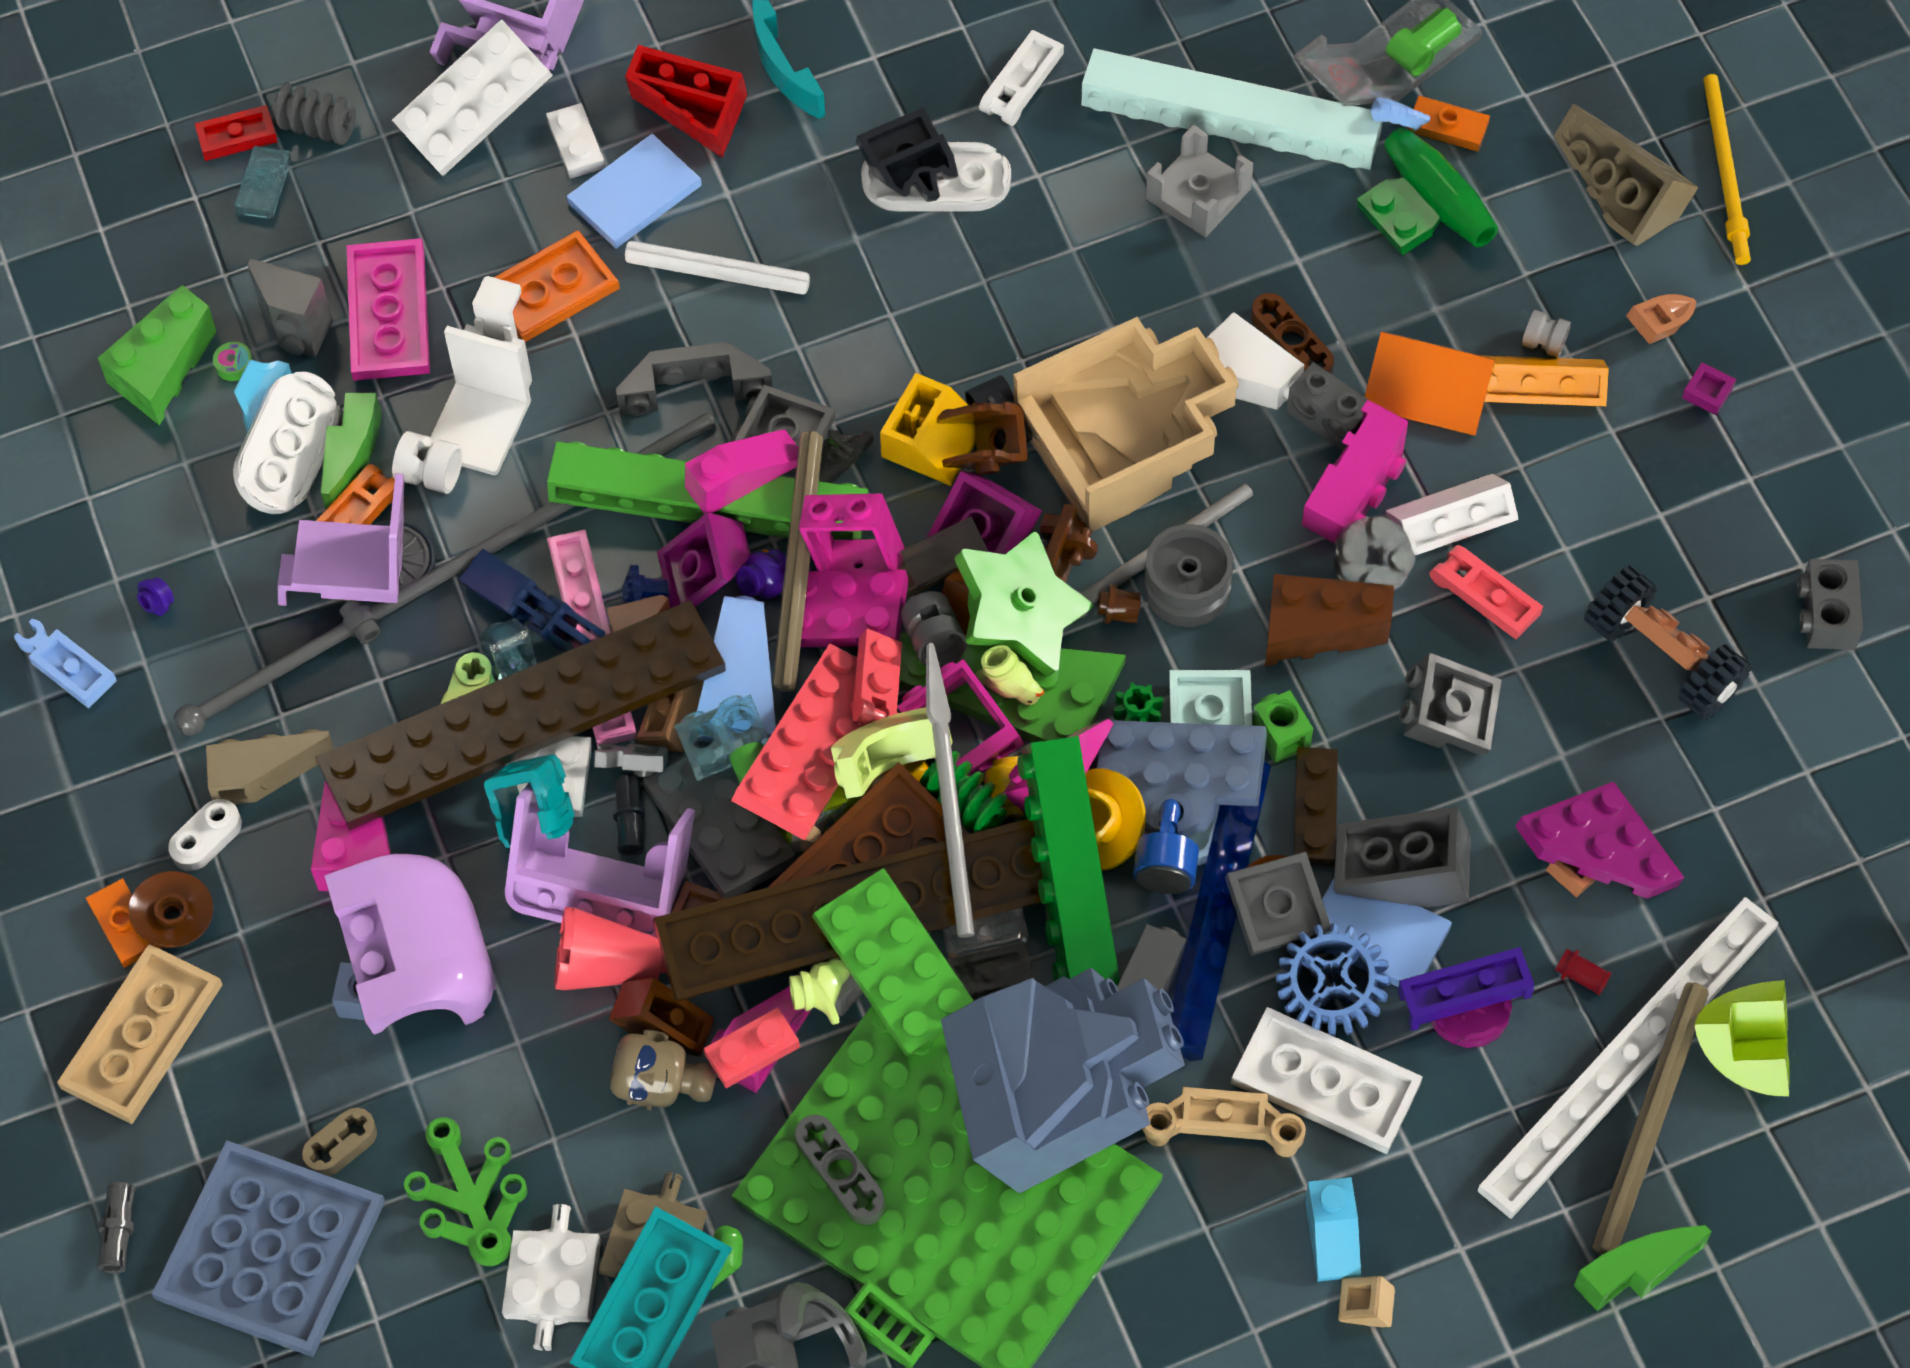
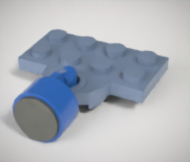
M1112 721L1114 725L1099 750L1097 768L1121 773L1135 784L1140 791L1145 805V831L1149 830L1152 832L1138 839L1133 877L1139 885L1152 892L1161 894L1185 892L1195 884L1199 856L1198 845L1189 837L1199 831L1204 834L1214 819L1217 805H1259L1267 740L1266 727Z

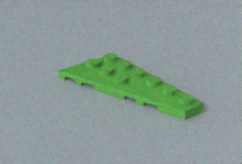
M900 633L899 641L902 642L899 677L901 682L899 687L907 691L919 685L925 687L926 666L919 661L907 633ZM967 644L964 654L955 663L957 664L964 659L975 674L977 671L982 670L981 658L983 654L993 646ZM1061 648L1058 670L1048 677L1043 675L1022 656L1017 655L1019 661L1027 666L1033 679L1044 690V694L1033 705H1025L1015 698H1004L986 685L983 686L1020 737L1032 742L1066 738L1081 728L1095 723L1125 664L1126 655ZM964 683L947 696L949 708L999 728L967 683Z

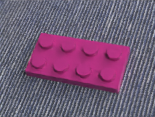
M422 238L346 245L350 359L353 381L430 374L425 254Z

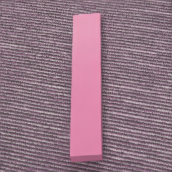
M586 530L547 538L562 602L567 603L575 612L604 630L606 635L611 634ZM577 625L576 629L591 641L598 639ZM572 641L574 648L579 647L578 644ZM631 711L593 727L597 747L599 744L612 745L637 738Z

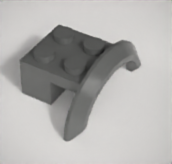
M795 1282L786 1285L780 1293L766 1296L763 1299L764 1303L751 1308L739 1307L729 1310L725 1313V1318L710 1323L718 1368H799L794 1342L834 1327L844 1345L850 1366L854 1368L866 1367L867 1351L848 1313L834 1299L810 1284Z

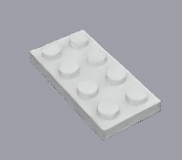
M501 19L393 118L392 121L434 168L444 176L553 75Z
M1267 1007L1232 1076L1231 1084L1251 1093L1268 1094V1101L1382 1153L1388 1154L1421 1085L1423 1076L1320 1030L1313 1029L1307 1024Z

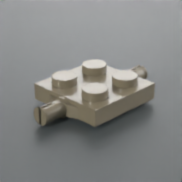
M666 1172L660 1195H646L624 1189L599 1267V1274L612 1278L617 1277L655 1206L703 1232L707 1211L683 1205L676 1200L681 1182L683 1181L681 1175L675 1174L672 1188L670 1189L673 1173Z

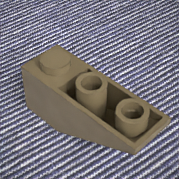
M309 729L302 731L300 734L286 736L268 734L261 736L259 739L245 741L226 739L218 744L206 745L208 790L212 800L225 799L234 805L259 801L317 766L316 756L335 749L329 730Z

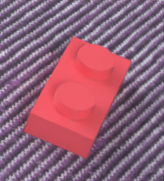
M777 1007L705 1047L704 1053L727 1089L800 1048V1043Z

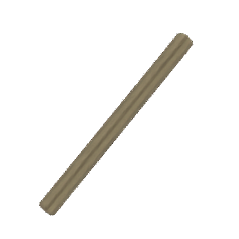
M816 431L802 432L799 439L772 681L773 688L779 692H793L796 689L810 563V552L799 530L805 495H817L823 437Z
M1687 982L1682 990L1592 1244V1250L1600 1256L1619 1247L1625 1234L1696 1032V1018L1704 1008L1709 995L1708 989L1699 983Z

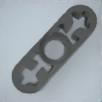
M809 1115L803 1118L798 1123L795 1131L800 1151L854 1222L861 1225H870L877 1222L883 1216L886 1207L884 1195L880 1187L826 1117ZM812 1128L816 1132L825 1130L822 1135L824 1143L830 1151L824 1156L822 1149L814 1140L806 1143L809 1140L808 1130ZM838 1159L847 1160L853 1166L850 1176L843 1180L833 1179L828 1174L830 1164ZM856 1184H858V1188L865 1198L875 1197L872 1200L874 1208L871 1211H867L864 1207L856 1210L858 1201L856 1195L851 1190Z

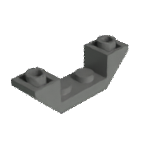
M729 342L650 351L616 388L620 416H640L648 412L658 411L655 385H677L683 381L699 379L716 380L720 377L731 375L735 401H750L752 397H758L763 385L772 387L771 370Z

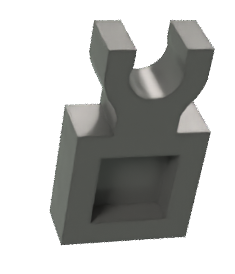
M599 744L598 750H595V767H622V770H631L634 775L640 777H649L657 772H663L668 763V746L628 744L627 747Z

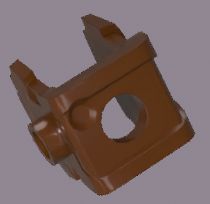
M975 402L972 405L946 409L937 417L938 424L966 423L975 425L977 451L943 459L942 463L945 468H973V470H976L977 475H990L999 473L1001 466L1027 460L1024 416L1019 405L1009 402L999 404ZM1003 429L1006 434V443L1001 450H998L994 442L995 435L998 430Z

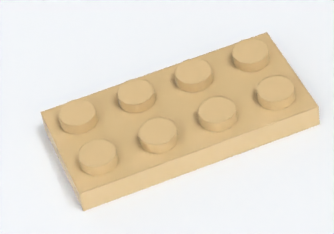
M148 944L57 1083L60 1089L133 1124L223 984L220 978Z

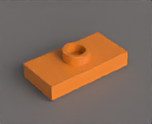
M1418 96L1413 110L1429 115L1430 121L1415 132L1413 128L1407 127V129L1417 135L1476 152L1479 151L1489 124L1490 115Z
M122 878L86 897V900L123 968H126L138 961L150 943L143 940L131 925L129 902L132 894Z

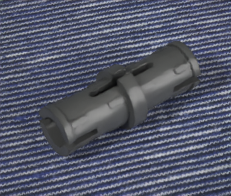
M111 1182L107 1185L104 1219L100 1220L98 1228L102 1235L97 1263L98 1270H103L106 1273H122L126 1270L127 1245L129 1236L134 1232L131 1212L135 1193V1186H129L130 1183Z

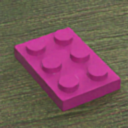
M906 570L809 571L800 647H828L829 644L836 647H858L859 637L866 629L899 641L902 627L900 615L905 605L909 581Z

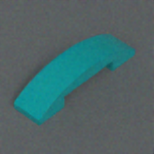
M753 0L755 41L758 54L767 74L781 93L797 107L818 119L825 117L824 93L810 69L807 67L794 72L775 40L778 37L777 14L769 0Z

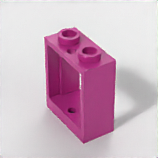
M882 493L805 495L799 530L818 571L901 570L905 547ZM872 530L876 539L834 540L831 531ZM863 564L861 568H855L856 565Z
M962 659L957 664L950 662L940 668L946 695L948 696L964 683H967L1001 729L957 762V767L965 761H969L972 764V768L967 775L970 777L978 771L984 774L987 769L993 767V760L1009 756L1023 746L1024 743L973 671ZM919 685L908 691L902 698L903 703L897 706L899 711L902 713L926 707V686L922 687Z

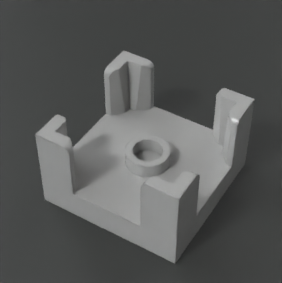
M1192 125L1182 136L1180 156L1162 174V165L1159 162L1148 171L1146 200L1206 238L1251 190L1253 162L1239 154L1236 157L1235 169L1231 168L1207 152L1208 134L1197 126Z

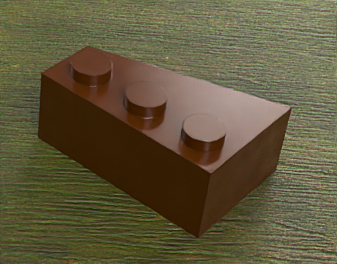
M1274 574L1265 667L1277 665L1279 660L1300 656L1304 660L1314 658L1316 653L1337 649L1338 653L1388 644L1392 622L1394 585Z

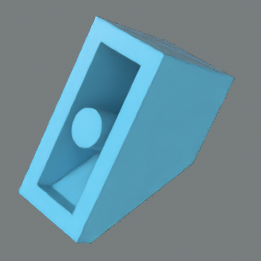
M1352 1177L1309 1181L1305 1205L1317 1282L1361 1277L1358 1215Z

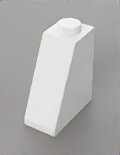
M1234 312L1207 337L1211 338L1219 352V359L1224 367L1229 366L1237 377L1239 387L1236 389V399L1277 410L1288 400L1289 387L1304 372V364Z

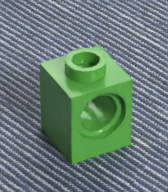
M1291 690L1280 695L1276 693L1269 694L1254 706L1252 726L1266 727V749L1274 763L1295 755L1297 747H1311L1313 727ZM1276 720H1282L1287 722L1289 725L1280 727L1276 726L1272 722Z

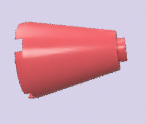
M575 907L564 908L559 933L561 934L560 944L557 947L555 989L566 991L622 985L623 982L648 978L658 980L660 973L667 974L657 937Z

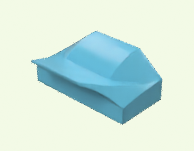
M254 360L248 361L234 390V394L243 412V421L247 433L268 388L280 377L292 374L289 363L281 361L262 363Z

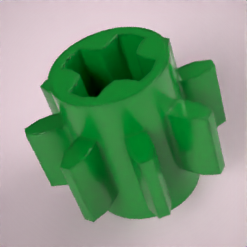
M1131 682L1130 688L1125 694L1116 692L1115 703L1118 706L1113 710L1114 720L1161 722L1159 711L1163 708V698H1154L1152 685L1149 684L1146 687L1136 686L1134 682Z

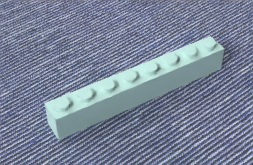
M1095 48L1093 49L1082 82L1081 106L1090 107L1096 111L1113 112L1126 115L1132 119H1144L1162 123L1168 127L1189 129L1192 125H1195L1208 135L1234 139L1245 144L1251 143L1265 146L1280 152L1287 151L1301 154L1315 160H1328L1351 168L1359 167L1371 170L1381 134L1382 122L1373 120L1370 109Z

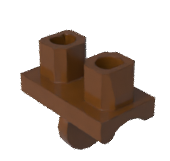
M1064 504L1061 514H1044L1040 525V532L1044 540H1050L1049 545L1044 546L1055 576L1065 583L1073 565L1080 566L1082 559L1091 560L1095 558L1098 551V545L1091 539L1092 530L1087 528L1086 524L1076 516V505Z

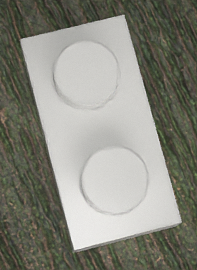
M582 103L546 113L548 125L569 179L605 168L604 159Z

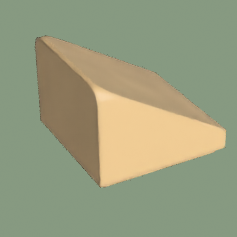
M1382 1276L1342 1278L1338 1320L1344 1323L1374 1327H1391L1395 1294L1394 1286Z

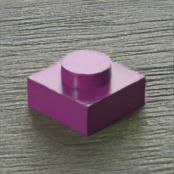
M1701 362L1684 389L1682 399L1717 415L1732 392L1736 379Z

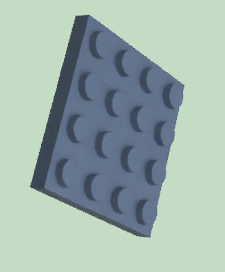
M226 1140L152 1292V1296L156 1301L314 1357L385 1204V1199L383 1195Z

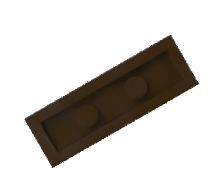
M1297 747L1293 855L1306 852L1310 865H1335L1338 749Z

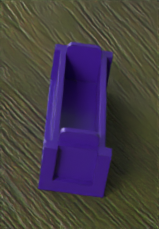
M1521 947L1399 980L1398 996L1400 1001L1405 1000L1410 1014L1409 1027L1411 1031L1418 1030L1421 1024L1521 996H1523L1524 1000L1532 998L1534 981Z

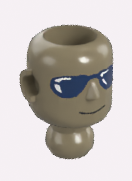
M644 1030L643 1035L631 1033L620 1039L610 1077V1090L616 1097L626 1100L628 1105H642L650 1111L652 1106L661 1108L671 1106L675 1103L678 1093L687 1094L697 1102H706L711 1099L716 1072L711 1064L707 1062H700L695 1065L685 1063V1050L678 1043L669 1041L667 1034L654 1030Z

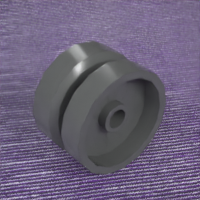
M1195 524L1173 526L1156 536L1147 550L1144 594L1149 608L1160 619L1172 625L1182 627L1204 625L1221 615L1230 601L1234 557L1229 544L1216 531L1203 525Z

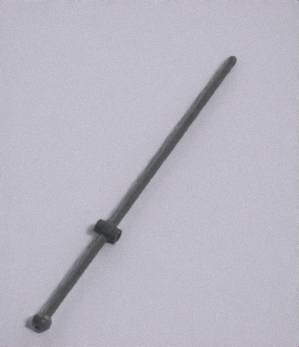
M705 413L640 450L637 454L655 453L663 456L710 429L714 425L715 418L712 414ZM550 502L399 590L398 603L377 602L369 607L368 605H363L361 601L350 600L339 611L344 618L341 624L197 707L191 704L181 706L173 717L176 725L183 735H196L203 729L205 720L348 637H357L361 644L370 643L381 633L377 625L378 620L466 570L482 548L494 554L575 507V505Z

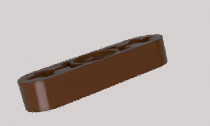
M1264 293L1253 301L1251 320L1261 333L1304 364V371L1309 367L1311 360L1316 364L1322 362L1323 369L1330 374L1333 373L1334 356L1332 352L1281 296L1274 293ZM1266 309L1268 312L1275 310V318L1270 313L1262 315V310ZM1289 332H1295L1303 338V341L1297 345H1289L1282 340V336Z

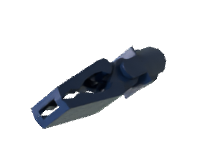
M483 548L459 578V581L469 590L521 626L527 622L528 625L526 627L551 644L555 649H560L564 653L575 649L566 642L568 639H571L579 646L591 642L589 638L576 629L577 625L598 639L606 635L604 630L575 612L567 603L562 602L551 594L548 598L545 597L547 594L537 587L535 582Z

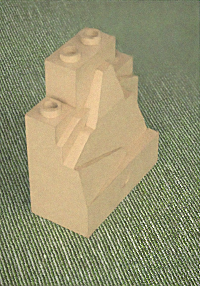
M1138 317L1013 374L1014 404L1021 407L1024 420L1032 431L1031 443L1069 503L1076 505V514L1092 532L1129 515L1172 489L1173 477L1192 469V464L1213 455L1214 439L1217 437V430L1210 417L1235 406L1236 389L1239 387L1234 371L1229 366L1224 367L1219 359V352L1211 338H1205L1198 326L1159 344L1154 332L1150 328L1145 329Z

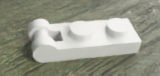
M1031 30L982 97L979 110L988 115L995 113L1001 116L1003 122L1011 126L1015 125L1026 104L1064 54V45ZM1003 95L1011 98L1008 103L1000 99Z

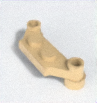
M1183 1087L1182 1095L1169 1104L1157 1102L1147 1106L1146 1110L1150 1125L1142 1129L1146 1140L1153 1146L1165 1145L1171 1137L1178 1133L1257 1139L1268 1142L1273 1146L1274 1151L1282 1157H1290L1297 1152L1304 1142L1306 1132L1303 1120L1295 1114H1281L1268 1103V1094ZM1159 1126V1127H1162L1163 1129L1157 1130V1129H1155V1128H1153V1127ZM1283 1137H1288V1138H1290V1139H1292V1140L1287 1141V1140H1284V1139H1282V1138H1283Z

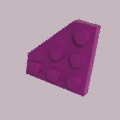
M1614 781L1522 816L1515 825L1538 859L1554 864L1557 860L1578 867V874L1605 884H1609L1611 880L1632 887V894L1646 899L1678 887L1684 879L1682 873Z

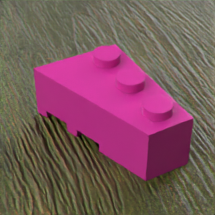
M1368 399L1361 409L1363 415L1360 428L1355 434L1348 431L1342 441L1346 448L1334 465L1329 463L1304 505L1302 526L1342 548L1350 536L1356 538L1360 534L1367 520L1365 514L1370 507L1376 509L1380 505L1387 490L1385 488L1390 478L1396 480L1406 464V459L1402 458L1409 421Z
M326 781L324 783L311 864V872L318 891H329L324 875L373 858L391 854L384 817L382 816L349 830Z

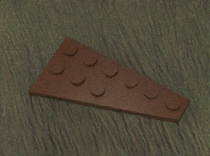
M898 762L769 887L945 841L942 805ZM961 825L962 836L970 834V833Z

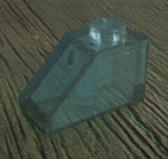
M515 618L506 622L494 623L484 632L478 634L482 653L489 659L492 672L497 681L536 665L530 634Z

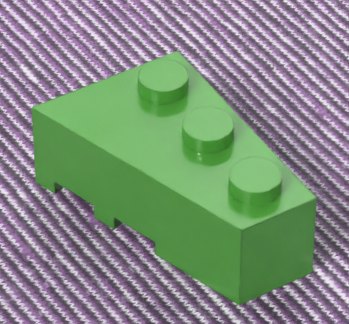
M181 285L98 357L107 384L159 426L165 418L164 411L173 396L177 397L182 390L181 383L190 368H195L217 332L210 308L185 286Z

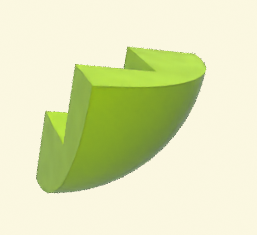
M1785 980L1744 986L1727 992L1708 1003L1696 1018L1695 1030L1704 1054L1714 1067L1725 1077L1746 1089L1766 1095L1789 1096L1790 1068Z

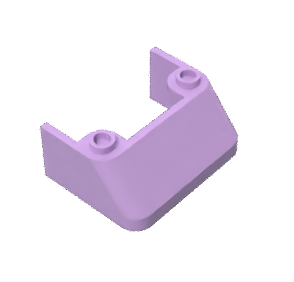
M529 782L516 799L505 886V898L509 906L519 913L558 923L562 921L565 907H575L657 937L653 919L670 914L673 910L687 868L695 810L686 809L669 833L668 842L655 844L646 855L645 866H640L568 848L569 830L559 838L548 840L545 833H541L536 795Z

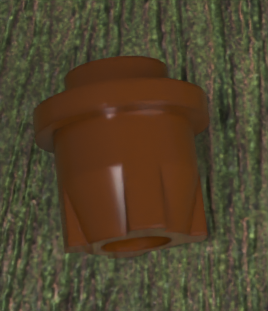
M1109 584L1108 591H1100L1097 614L1104 615L1103 623L1110 624L1111 620L1137 624L1141 593L1116 589V585Z

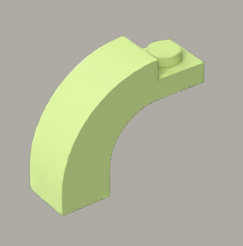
M926 707L898 713L864 725L843 736L831 747L835 763V777L837 783L844 787L846 798L863 796L871 782L878 775L892 769L898 762L903 765L936 758L932 724L927 717ZM950 734V741H951V745H952L953 741H952V737H951V734Z

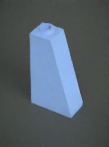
M724 596L714 643L725 662L726 671L704 680L695 718L697 741L734 747L760 742L764 746L776 728L764 602L757 601L748 596H738L736 598Z

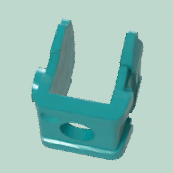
M549 754L511 762L485 781L484 788L489 799L490 808L497 819L495 824L499 840L504 843L505 848H510L516 799L520 794L517 788L519 784L531 783L539 808L537 814L541 833H545L548 840L563 836L571 828L575 813L569 792H564L562 783H565L564 778H566V775L556 755Z

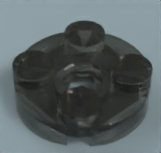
M1385 516L1364 517L1350 522L1340 531L1335 545H1338L1336 557L1333 558L1336 574L1340 580L1394 585V590H1396L1406 580L1409 570L1415 564V555L1411 550V544L1406 533L1398 524ZM1369 546L1372 549L1379 550L1380 562L1378 565L1376 563L1368 564L1365 560L1369 556L1367 551Z

